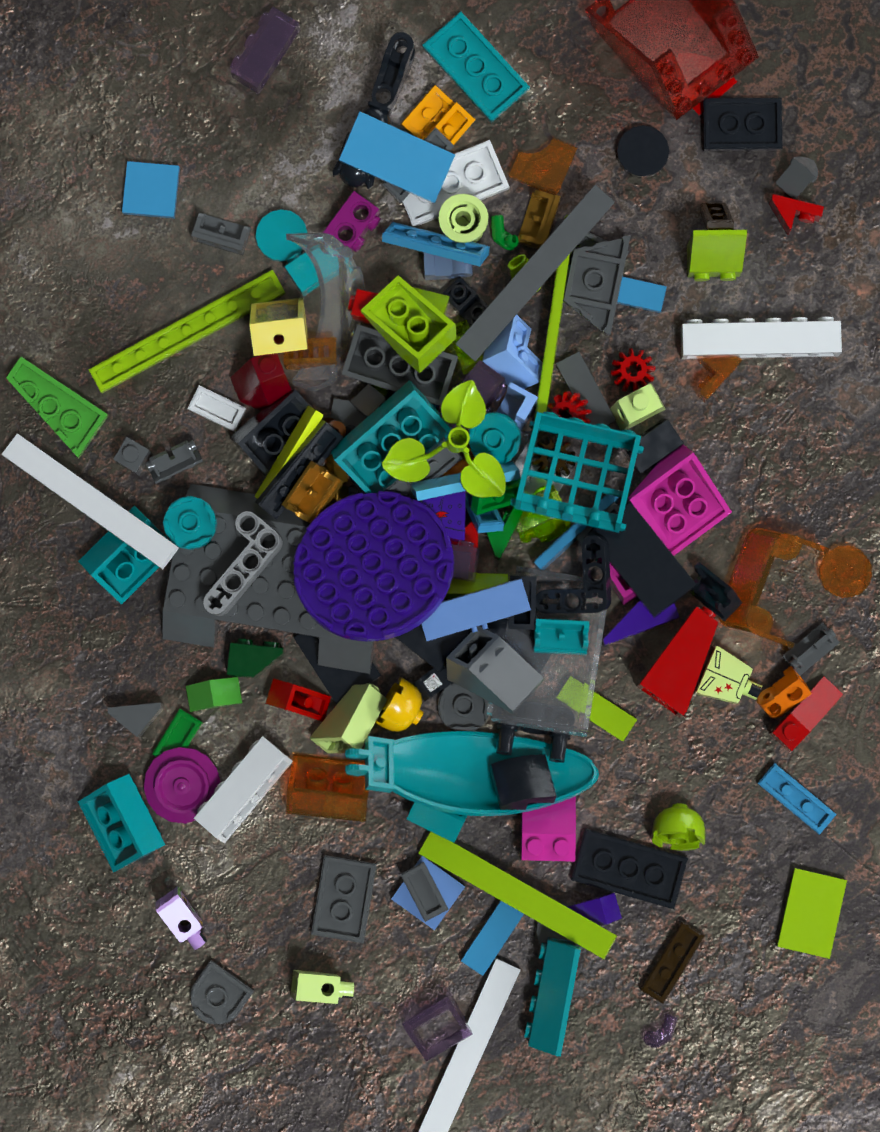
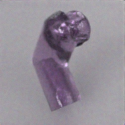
M665 1014L661 1029L645 1033V1044L650 1045L651 1048H659L671 1041L678 1017Z

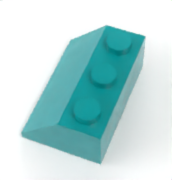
M135 505L128 511L166 538ZM109 531L78 561L121 605L159 568Z
M130 774L105 784L78 801L113 873L165 846L161 833L157 829Z

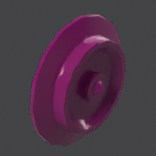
M177 747L164 751L152 761L145 774L144 791L148 804L157 815L170 822L186 824L196 821L194 817L198 814L199 807L204 802L209 801L215 794V788L221 781L217 767L208 756L196 749Z

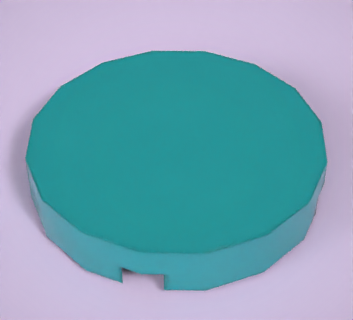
M280 209L268 213L261 219L256 230V240L258 248L265 257L272 261L285 262L297 253L302 254L307 246L308 233L306 225L300 216L292 211Z
M499 412L487 413L482 423L475 428H471L469 431V445L472 454L475 457L479 453L490 454L500 464L511 461L518 453L522 442L521 431L516 422L508 415Z
M193 496L182 497L169 506L164 516V530L169 540L178 547L188 550L199 549L208 544L216 533V513L210 504L201 498Z

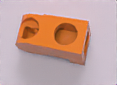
M792 666L783 671L784 677L774 683L772 687L763 690L757 698L758 705L770 718L782 716L812 694L805 681Z

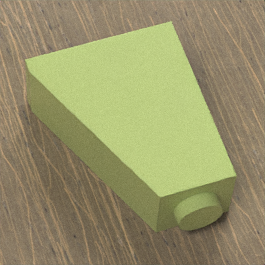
M373 684L353 685L314 731L310 739L327 753H345V750L349 748L362 749L365 739L373 728L387 698Z

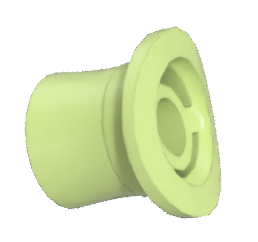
M457 194L451 196L442 204L439 211V224L445 236L452 241L476 243L487 228L489 216L485 205L477 197L469 194Z

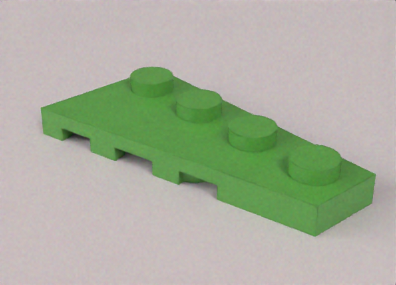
M23 357L19 358L6 377L78 458L82 456L109 416Z

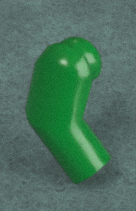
M491 216L492 240L505 250H513L519 244L518 237L504 230V216Z

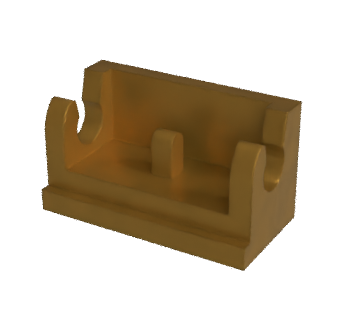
M535 190V193L532 192L518 236L520 244L536 249L543 245L549 237L561 196Z
M311 461L282 503V506L296 513V516L302 520L311 523L326 509L344 481L325 467Z

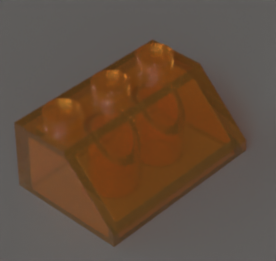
M294 754L287 789L286 814L366 822L370 790H365V775L350 776L345 772V766L349 764L365 765V761Z

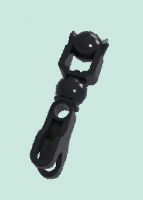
M398 32L390 38L372 90V101H368V107L362 111V113L391 125V109L397 102L416 55L414 42L409 34ZM401 48H406L404 53H398V50ZM381 92H388L391 95V99L387 103L382 104L377 101V96ZM349 131V132L347 133V135H346V138H345V140H344V143H343L341 152H342V150H343V147H344V145H345V143H346V140H347V138H348V136H349L350 131ZM337 161L332 170L333 177L340 175L342 181L350 187L366 185L367 189L370 190L374 185L375 177L340 161Z

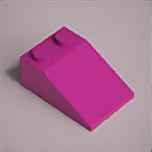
M576 796L551 806L522 813L521 860L575 862Z

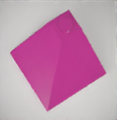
M683 444L662 458L628 497L629 501L673 556L732 513L694 452Z

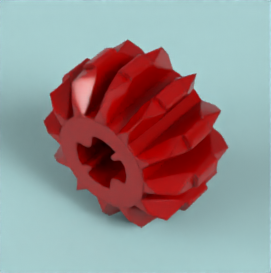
M629 348L628 357L623 352H620L618 356L621 361L613 360L612 365L618 369L611 370L610 374L611 376H620L614 381V384L617 386L622 382L625 383L622 388L623 392H626L629 386H632V392L638 390V384L642 388L647 385L645 381L653 382L654 377L648 373L654 372L656 368L652 365L646 366L651 362L652 358L648 356L643 360V350H640L638 355L634 356L633 348ZM631 365L636 366L635 370L639 369L635 377L630 376L631 372L629 374L626 372Z
M570 391L563 392L562 396H554L555 403L547 405L558 417L569 419V414H571L572 418H579L584 423L590 424L591 422L586 415L591 414L592 410L585 409L584 406L587 405L588 400L583 399L580 401V393L572 395Z

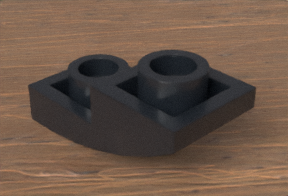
M461 277L442 293L443 295L450 296L449 305L470 326L488 307L479 297L478 293Z

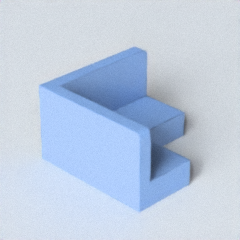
M518 315L510 321L485 350L482 361L507 386L512 382L526 389L540 382L543 362L527 347L531 328Z
M510 382L507 386V394L497 412L508 415L516 422L522 432L537 405L538 397Z

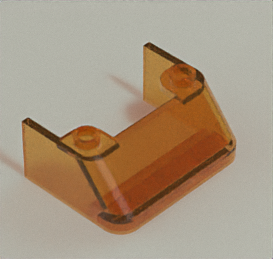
M765 528L750 530L744 539L728 585L743 603L725 622L717 616L719 623L725 628L787 651L793 649L795 643L770 634L773 618L767 610L757 607L775 557L785 561L792 560L799 554L800 549L823 557L828 554L829 548L784 532Z

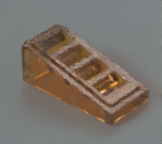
M336 337L307 338L308 358H304V350H298V359H294V351L284 352V366L286 370L337 364ZM329 345V357H324V346ZM314 347H318L319 358H314Z

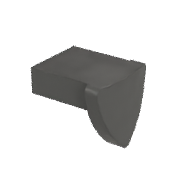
M801 156L793 157L790 161L791 165L775 182L793 199H797L811 182L814 183L818 178V168L815 161Z

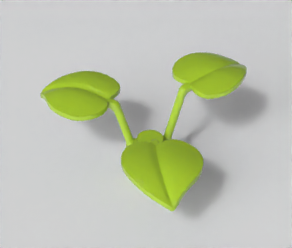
M473 380L463 382L453 388L442 402L441 415L443 420L449 424H456V427L449 432L445 442L425 455V448L422 443L413 438H405L399 440L391 447L382 462L383 469L393 478L403 482H417L429 474L430 466L427 459H430L444 448L453 453L463 452L465 460L469 465L461 471L460 480L462 487L467 493L479 498L501 497L505 493V475L498 460L490 454L479 453L472 461L469 449L466 447L470 436L464 428L471 429L477 427L482 423L486 415L484 400Z

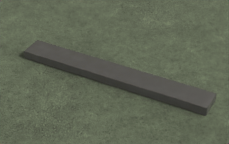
M595 184L455 345L473 361H476L615 201Z

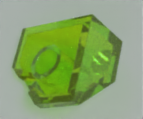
M552 484L549 499L562 501L554 484ZM546 486L536 489L531 495L543 497ZM523 511L516 529L521 543H529L532 540L531 538H539L540 542H549L563 535L571 527L569 521Z

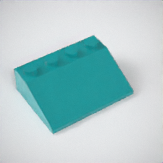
M409 380L345 436L331 453L334 461L366 494L378 493V491H384L385 485L394 479L383 469L382 462L396 442L405 438H413L422 443L426 453L443 437L447 438L453 428L443 420L442 415Z

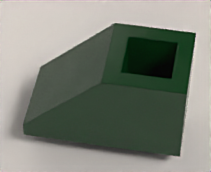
M237 639V643H230L227 675L255 679L283 657L285 649L279 648V643L264 641L263 646L253 645V640Z

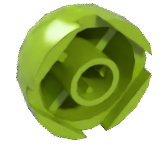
M673 804L672 807L660 812L654 820L652 842L658 847L663 848V843L672 844L670 850L687 851L698 849L700 842L703 845L705 844L704 822L701 816L693 809L688 808L686 804Z

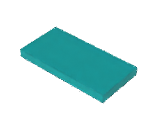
M459 12L422 45V48L490 123L495 121L530 90V86L462 12Z

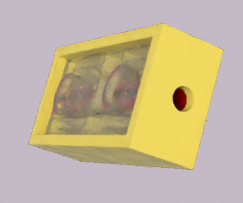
M303 297L251 304L249 325L254 356L308 349Z

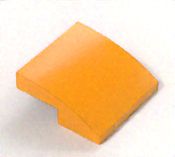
M433 85L400 125L408 133L422 140L434 128H437L454 145L475 119L457 102L454 103L436 85Z

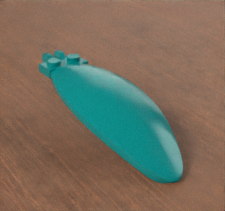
M448 731L413 735L397 740L368 736L365 739V749L349 748L345 750L347 759L354 761L365 760V765L349 764L345 766L347 775H365V790L387 793L393 791L401 797L420 805L459 815L502 816L537 810L583 793L592 787L599 778V771L592 760L577 751L566 748L564 763L549 761L550 743L514 736L512 754H497L498 733ZM545 754L557 796L555 802L528 803L526 810H500L490 765L509 758Z

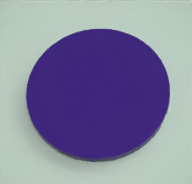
M378 491V493L367 494L357 493L330 505L307 527V532L298 544L293 562L294 584L307 613L327 631L356 641L386 640L405 634L418 627L442 603L449 590L454 572L453 547L448 532L439 517L417 499L413 500L402 496L400 493L391 491Z

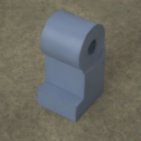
M424 253L425 280L456 279L473 275V266L471 264Z

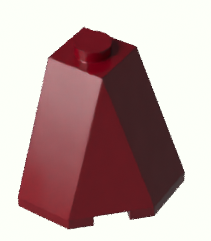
M277 353L258 355L249 359L230 377L240 403L260 411L292 391Z

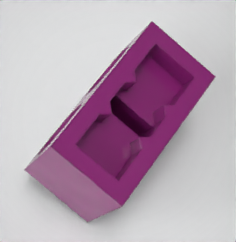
M353 191L324 230L323 236L325 239L329 238L333 245L350 256L353 251L358 252L365 242L363 237L367 231L370 230L372 232L381 220L379 218L380 210ZM359 209H364L369 215L364 220H358L354 217L355 212ZM343 230H349L353 233V237L348 241H343L339 238V234Z

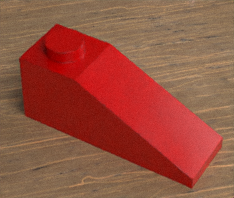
M825 676L810 690L812 694L798 703L769 733L788 752L793 751L843 695Z

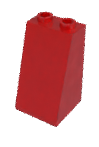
M696 606L637 685L640 690L679 718L683 717L687 712L718 625V621L714 619L716 614L705 606L701 609Z

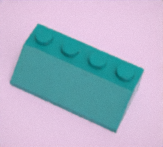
M548 937L547 944L541 943L539 959H543L542 970H536L534 985L539 987L537 996L531 997L529 1012H534L532 1023L527 1022L524 1038L529 1039V1047L561 1057L581 951L580 945L573 941Z

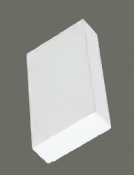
M200 385L187 408L189 411L233 432H236L247 410L245 407Z

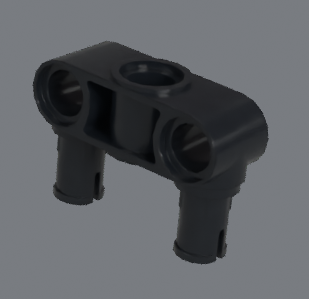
M524 702L515 711L516 717L508 720L502 715L505 709L498 708L496 719L497 730H499L497 754L511 755L515 732L523 731L530 734L549 735L552 738L549 761L556 763L565 762L567 741L572 736L575 721L572 711L564 707L550 706L538 702ZM565 717L569 725L559 727L556 725L555 719Z

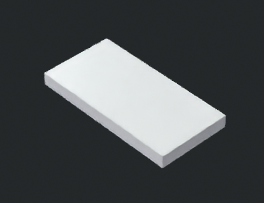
M488 140L455 153L453 162L434 204L411 193L402 203L412 227H417L439 218L442 204L451 196L469 194L477 197L479 200H484L506 191L510 187L491 141Z

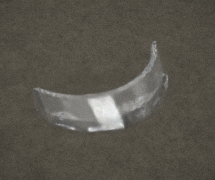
M326 233L286 234V239L299 245L311 259L317 272L321 292V311L317 334L306 361L292 381L294 386L310 391H318L332 385L338 379L339 375H337V372L347 358L357 324L363 326V323L353 320L351 311H348L351 295L355 296L357 289L365 291L361 268L355 264L352 250L333 235Z

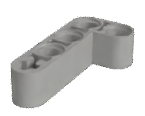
M245 511L240 513L235 521L236 529L250 543L204 597V608L215 616H223L230 611L282 548L283 541L281 536L252 512ZM248 518H253L255 520L254 529L244 531L242 527L243 522ZM268 535H273L276 539L272 548L263 547V539ZM252 555L257 556V566L253 569H247L245 565L247 558ZM233 576H239L241 579L240 586L235 590H231L228 586V581ZM223 588L227 593L231 594L232 596L229 598L226 595H224V593H222L220 590ZM214 598L221 599L222 607L220 609L217 607L213 608L214 603L212 601Z

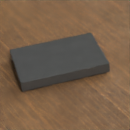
M324 855L311 935L364 943L377 867L376 863Z

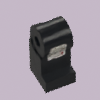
M446 665L441 673L433 668L413 685L417 687L421 693L422 700L426 702L437 693H441L453 682L447 680Z

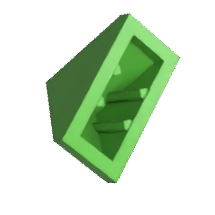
M238 677L208 680L186 686L190 712L243 703Z

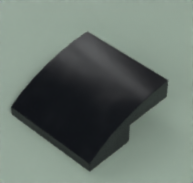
M545 754L519 756L490 765L500 810H526L528 803L555 802L557 796Z

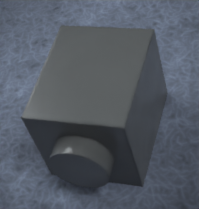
M126 437L113 460L120 466L140 476L146 466L145 462L149 461L153 454L149 449Z

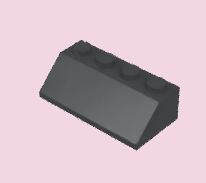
M357 324L341 375L393 392L398 391L410 380L431 404L441 407L446 397L458 356L442 352L419 373L399 356L377 330Z

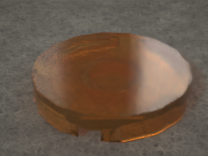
M838 546L832 549L823 557L819 566V580L824 589L831 595L841 599L853 598L861 594L869 586L872 578V565L869 559L860 549L852 546Z

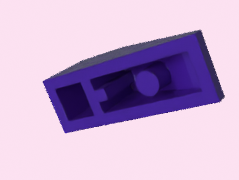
M639 601L602 640L603 646L678 619L679 614L675 603L653 618Z

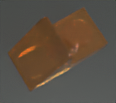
M739 357L702 358L699 363L713 375V378L708 375L700 383L698 388L701 391L698 397L706 403L740 365L742 359Z

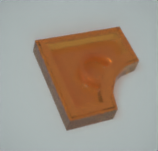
M553 138L550 144L540 152L530 154L519 152L509 178L540 191L558 195L577 148Z

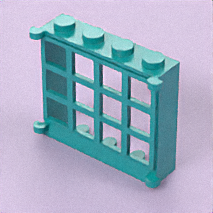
M537 412L535 422L530 421L529 424L533 431L516 499L511 498L510 504L517 510L617 533L625 531L626 524L622 523L637 453L641 454L644 450L643 446H639L641 436L636 435L631 430L624 429L618 431L610 429L605 424L598 423L592 425L584 423L579 418L566 419L558 417L553 412ZM539 430L558 434L554 451L535 447ZM563 436L583 440L579 457L560 453ZM588 442L607 446L604 463L584 458ZM613 447L632 451L628 468L609 464ZM533 453L553 457L549 474L529 470ZM558 459L577 463L574 480L554 475ZM582 465L602 469L599 485L579 481ZM607 470L627 474L623 491L604 487ZM528 476L547 480L543 497L524 493ZM552 482L572 486L568 503L549 499ZM577 487L597 492L593 509L573 504ZM602 493L621 497L618 514L598 510Z

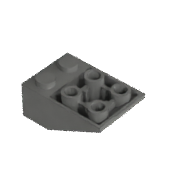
M476 626L478 631L471 632L446 658L447 680L513 714L544 681V677L500 636L486 629L483 630L480 626Z

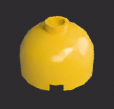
M402 677L398 679L399 685L394 683L385 697L387 701L382 708L384 710L382 716H378L375 722L390 731L400 732L406 730L411 724L417 725L424 711L420 710L422 705L421 693L417 687Z

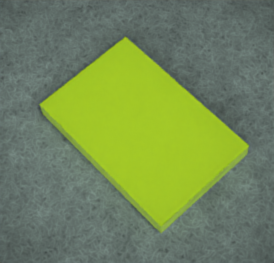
M794 868L777 947L830 959L847 880Z

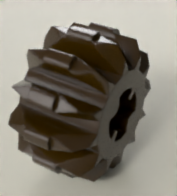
M549 436L546 437V445L539 441L536 446L554 451L557 439L553 443ZM569 442L563 446L561 445L560 453L576 455L575 451H567L571 445ZM533 453V457L536 459L531 462V466L539 467L537 472L549 474L552 460L548 461L549 456ZM558 459L554 475L561 477L562 473L568 477L570 475L568 468H574L576 463Z

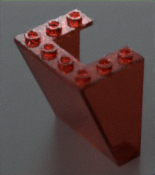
M596 0L585 9L595 31L675 120H678L759 58L738 6L733 0H629L616 11L610 0ZM601 6H606L604 15L599 16L596 13L597 9Z

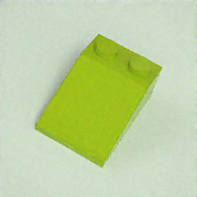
M693 230L687 245V277H694V281H708L710 277H720L721 281L736 280V277H740L743 270L747 230Z
M399 275L361 309V313L399 356L419 373L457 338L456 324Z

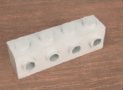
M262 736L260 740H256L250 746L249 753L245 758L234 765L230 776L218 784L214 791L215 794L209 801L204 802L199 807L198 814L194 819L215 838L226 843L293 761Z

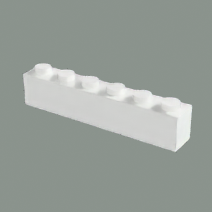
M797 317L792 318V322H781V318H767L765 322H755L753 318L740 319L739 323H729L728 319H715L713 323H702L700 319L687 320V324H682L680 328L681 359L838 357L842 353L841 321H834L833 317H820L818 321H808V318Z

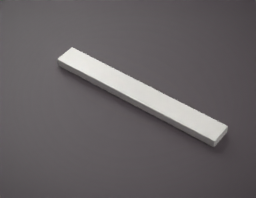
M16 434L2 453L6 459L161 569L165 568L179 549L171 541L19 434Z
M496 958L418 1132L449 1131L521 969Z

